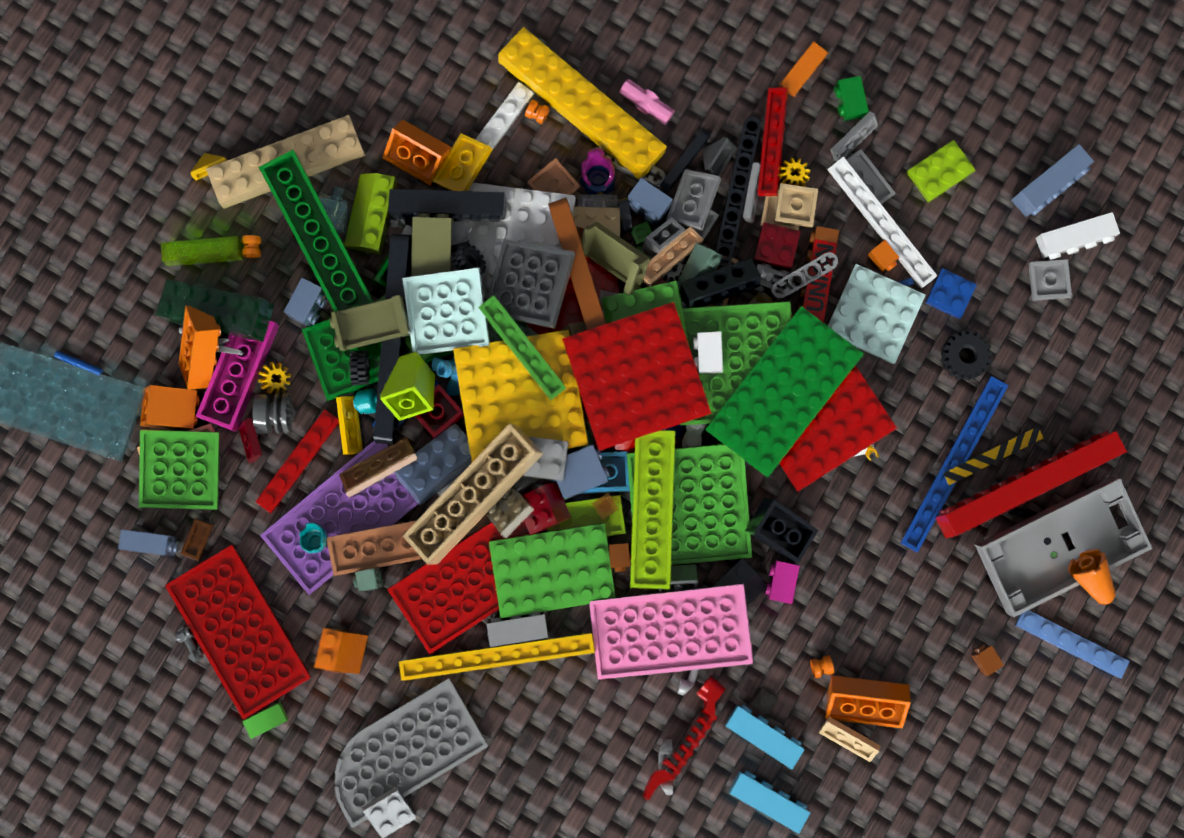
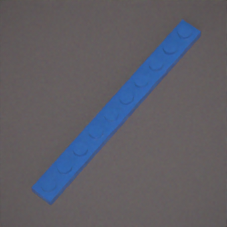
M992 376L989 378L900 544L916 553L920 550L936 520L935 517L939 515V511H941L955 483L948 485L943 473L968 461L1008 387L1007 384Z

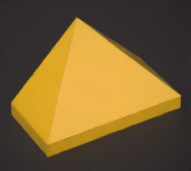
M204 153L190 174L195 180L201 179L208 175L207 168L228 160L222 156Z

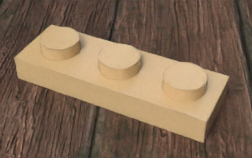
M828 717L819 731L821 735L869 762L876 756L881 745L831 717Z

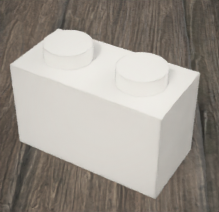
M721 332L697 333V338H694V350H698V357H694L696 369H699V374L722 373Z

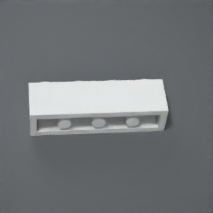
M1111 212L1040 234L1036 240L1042 258L1054 260L1061 257L1062 253L1067 252L1070 255L1078 252L1079 248L1082 247L1086 249L1093 248L1101 241L1104 244L1115 240L1114 237L1119 235L1120 232L1114 214Z

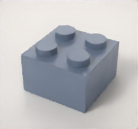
M640 178L628 195L630 211L636 215L638 213L645 217L644 220L657 226L670 210L673 200L642 178Z
M301 278L284 313L291 319L310 327L318 322L319 312L321 308H325L328 299L321 287Z

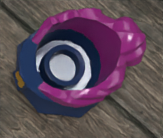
M594 148L588 152L587 159L582 163L580 183L587 194L603 197L613 191L617 177L611 159L605 157V153L601 148Z

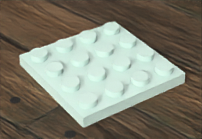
M855 264L828 327L856 348L891 364H895L925 294Z
M480 268L402 278L413 352H417L420 355L451 351L455 348L473 345L480 347L489 346L490 339L487 319L478 309L484 303Z

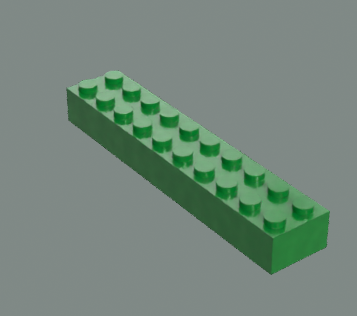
M291 150L260 166L259 169L333 310L338 312L374 303L295 151Z

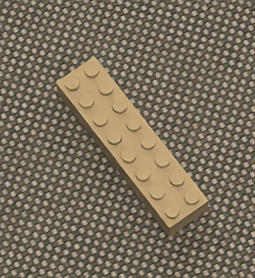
M344 116L207 168L206 170L219 204L225 209L270 192L271 190L259 167L291 150H294L308 177L365 156L350 116Z
M509 424L415 522L403 537L427 564H438L544 453L519 426Z

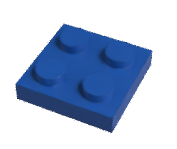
M942 268L925 303L957 319H961L977 284Z

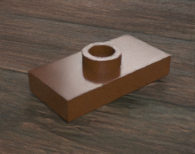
M195 518L181 555L200 561L214 525Z

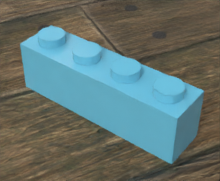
M736 705L724 725L790 769H793L805 750L800 747L802 743L793 737L790 740L784 736L786 732L777 726L774 729L767 725L769 721L760 715L758 718L751 715L752 710L742 705L740 708Z
M739 771L728 792L799 834L810 815V812L806 810L808 806L798 800L796 803L789 800L790 796L781 790L779 793L773 791V786L765 781L760 783L754 780L756 776L748 771L742 773Z

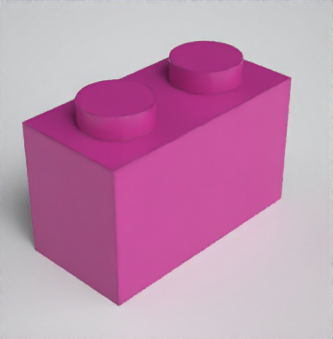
M775 561L774 565L771 564L769 576H772L771 582L767 583L765 595H768L767 599L792 604L800 566Z

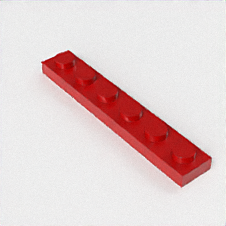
M787 87L768 88L757 192L759 196H778L788 99Z
M324 409L255 501L258 505L271 514L274 512L339 425V419Z

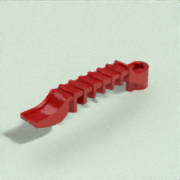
M712 676L703 683L696 693L704 700V708L701 711L705 716L703 718L699 716L696 720L702 727L699 729L694 725L690 729L696 736L693 738L688 734L685 740L690 745L686 747L682 743L678 747L684 753L682 757L676 751L672 753L671 757L678 762L676 766L667 758L662 761L672 771L671 773L666 770H656L651 774L643 794L646 800H650L660 784L674 780L676 775L681 773L682 767L687 764V760L693 755L694 749L700 745V740L706 736V731L712 727V722L718 718L715 715V703L726 688Z

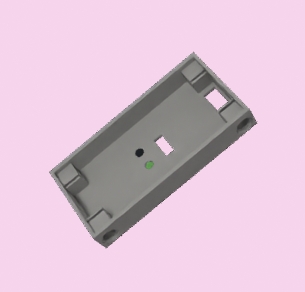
M1110 477L974 544L1006 614L1012 617H1016L1080 585L1070 575L1068 565L1073 558L1077 560L1081 552L1099 549L1102 553H1105L1109 569H1112L1152 549L1121 479ZM1117 503L1128 524L1121 529H1118L1109 510V507ZM1065 532H1068L1075 547L1070 551L1061 535Z

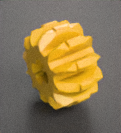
M790 158V162L784 161L783 166L780 168L781 174L779 179H784L781 183L805 187V181H809L810 177L808 174L811 172L810 169H805L808 164L803 163L801 165L800 158L797 162H795L794 158ZM795 172L798 173L797 176H796V175H794V176L791 175V173H795Z
M270 362L269 367L263 365L265 372H258L259 375L263 376V378L258 379L259 383H263L261 389H267L269 394L273 390L275 394L279 393L280 389L286 391L284 384L290 385L286 378L291 377V374H285L288 368H282V363L279 362L276 366L274 362ZM273 374L278 376L276 377V382L271 381V379H273L271 378Z

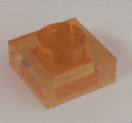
M609 493L592 503L602 520L619 510Z

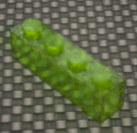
M235 236L161 243L162 262L167 266L243 260L242 241Z

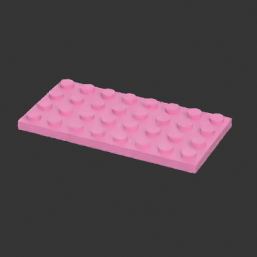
M744 584L590 601L598 679L753 664Z

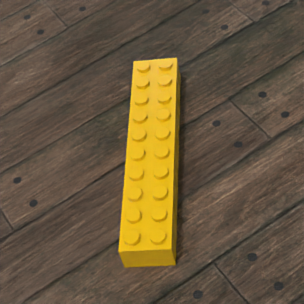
M524 27L499 52V63L599 147H602L605 152L616 159L623 167H626L639 180L665 154L667 146Z

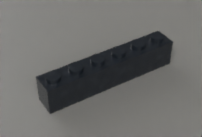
M389 189L388 212L395 219L418 217V214H430L431 218H437V214H449V218L454 219V221H461L462 218L474 222H479L481 219H489L490 222L505 220L506 196L504 192Z

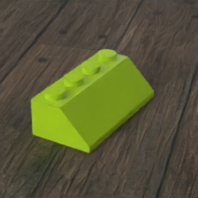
M379 173L360 174L344 244L346 248L382 254L390 213L388 212L389 189H396L398 183L395 177Z

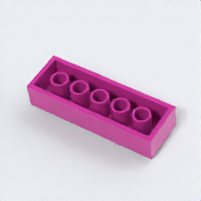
M239 309L227 338L229 341L224 346L241 350L243 355L221 353L196 417L237 432L259 378L258 372L263 368L279 326L275 322Z

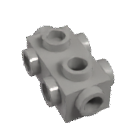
M758 264L756 268L761 275L760 287L754 290L759 292L767 290L771 292L774 283L791 273L785 270H774L769 264ZM784 281L786 285L783 288L777 287L775 292L783 295L784 289L789 287L787 281Z

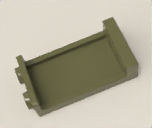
M418 214V217H413L411 277L451 272L452 223H454V219L449 218V214H437V218H430V214Z
M598 222L585 227L582 232L583 238L581 241L585 257H589L626 283L624 292L628 295H631L634 290L640 289L650 258Z
M400 295L338 312L333 311L331 312L332 317H329L332 329L335 328L336 336H334L335 345L342 351L411 335L403 298Z

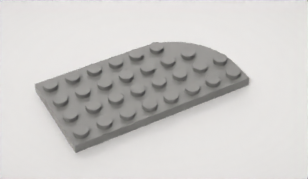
M450 678L363 729L344 748L335 770V792L339 806L351 828L368 819L363 813L362 807L384 793L397 787L401 795L405 797L488 747L486 740Z

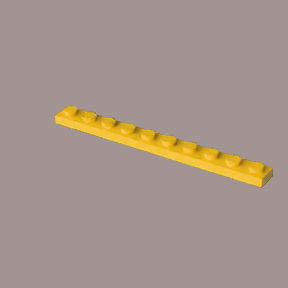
M591 633L399 661L401 681L590 654L595 653Z

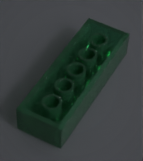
M166 279L155 316L167 322L183 325L185 306H191L213 316L216 324L220 325L221 333L263 342L274 305L263 298Z

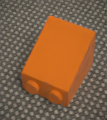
M154 385L145 387L143 389L140 426L184 430L193 429L197 425L198 420L195 414V408L199 405L197 390Z
M332 627L323 628L314 667L333 672L360 674L368 635Z

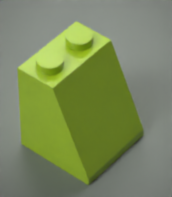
M417 352L401 356L380 394V399L399 421L434 410L435 374Z

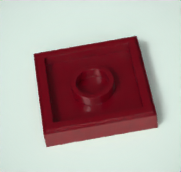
M248 418L241 423L238 429L248 463H253L261 457L262 453L252 418Z

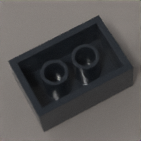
M769 498L763 499L745 529L746 532L784 558L796 563H800L819 531L776 500Z

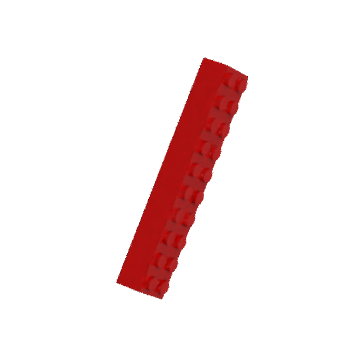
M1107 430L1098 433L1070 449L1059 452L1056 456L1041 461L1040 464L1023 470L1024 472L1015 474L1005 481L990 486L991 490L986 489L974 494V499L970 497L956 503L958 507L954 505L939 511L940 515L935 518L945 538L957 536L1127 451L1117 431L1109 433Z

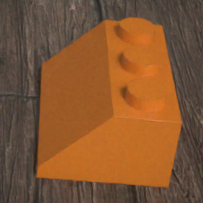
M401 120L393 127L382 158L431 186L433 184L432 180L449 154L451 147L405 120Z

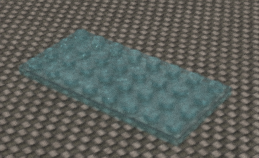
M0 342L1 424L122 462L146 394L145 388Z

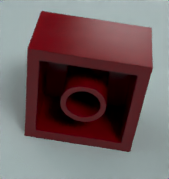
M763 222L753 259L754 264L762 265V263H765L775 269L789 272L793 265L801 231Z
M439 384L434 388V410L415 416L434 439L454 423L458 425L465 419L464 412Z
M557 481L540 486L523 495L524 499L534 509L524 519L530 535L545 531L572 518Z

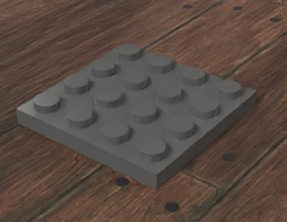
M504 239L487 300L494 295L513 320L555 328L576 253Z

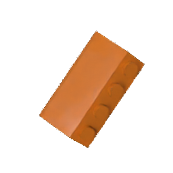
M185 306L178 362L188 390L208 387L214 372V365L217 364L215 354L219 350L218 336L221 335L220 325L216 324L213 316L191 306Z
M831 675L827 693L825 719L831 717L837 721L903 728L911 703L909 685Z

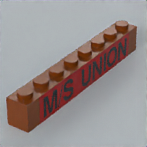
M817 226L814 231H811L809 242L812 243L811 250L808 249L806 261L810 263L828 252L835 254L839 230ZM826 257V261L820 265L821 269L827 264L832 266L833 259ZM814 266L807 269L810 276L818 274V270ZM832 271L801 288L800 298L803 299L802 304L798 305L797 311L802 306L824 323Z

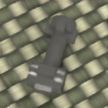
M184 626L178 629L175 637L179 643L185 642L191 653L188 657L194 663L204 658L202 649L198 650L191 637L194 635L189 626Z

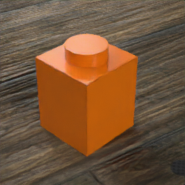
M886 240L881 242L867 255L881 273L886 269L888 272L897 265L896 261L899 258Z

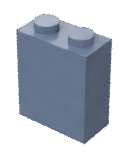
M593 445L567 455L564 481L556 480L564 500L608 482L607 478L610 477L606 466H601L599 461L602 459L601 453L598 448L594 449Z
M121 530L118 549L175 556L179 549V541H177L178 537Z

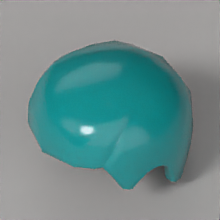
M306 523V527L300 531L299 543L301 548L307 553H318L327 545L328 535L321 525Z

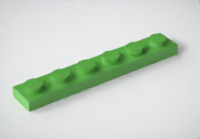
M494 295L478 307L550 401L566 389L565 385Z

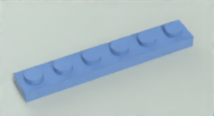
M1030 610L1020 614L1015 622V626L1122 679L1130 662Z

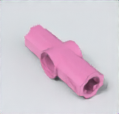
M630 79L623 84L619 91L622 96L634 103L639 111L646 115L650 114L664 125L668 123L674 114V110L661 102L655 93L648 89L644 90Z

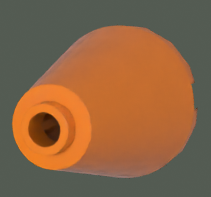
M1099 549L1081 552L1079 554L1080 557L1077 560L1073 558L1068 565L1070 575L1099 604L1111 603L1116 594L1105 553H1102Z

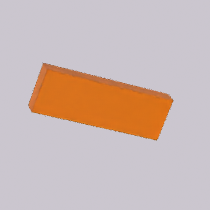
M813 42L780 83L779 87H787L788 93L795 97L828 55V52Z

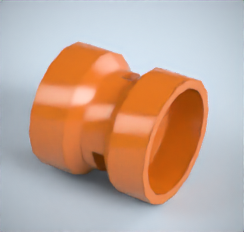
M532 99L526 110L525 117L536 119L538 123L543 124L550 107L539 105L538 101Z
M255 235L242 236V243L244 244L242 256L247 258L261 257V250L259 249L261 237Z
M830 655L823 656L820 660L816 658L810 660L815 679L822 677L823 674H834Z

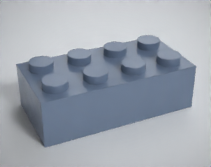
M1078 144L1012 199V202L1025 217L1030 214L1036 215L1091 169L1089 165L1094 162L1093 159Z
M454 423L415 454L418 459L395 471V475L419 505L423 504L472 464L468 437Z

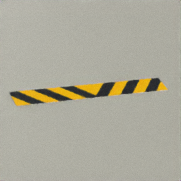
M1039 426L943 473L948 485L1043 439Z

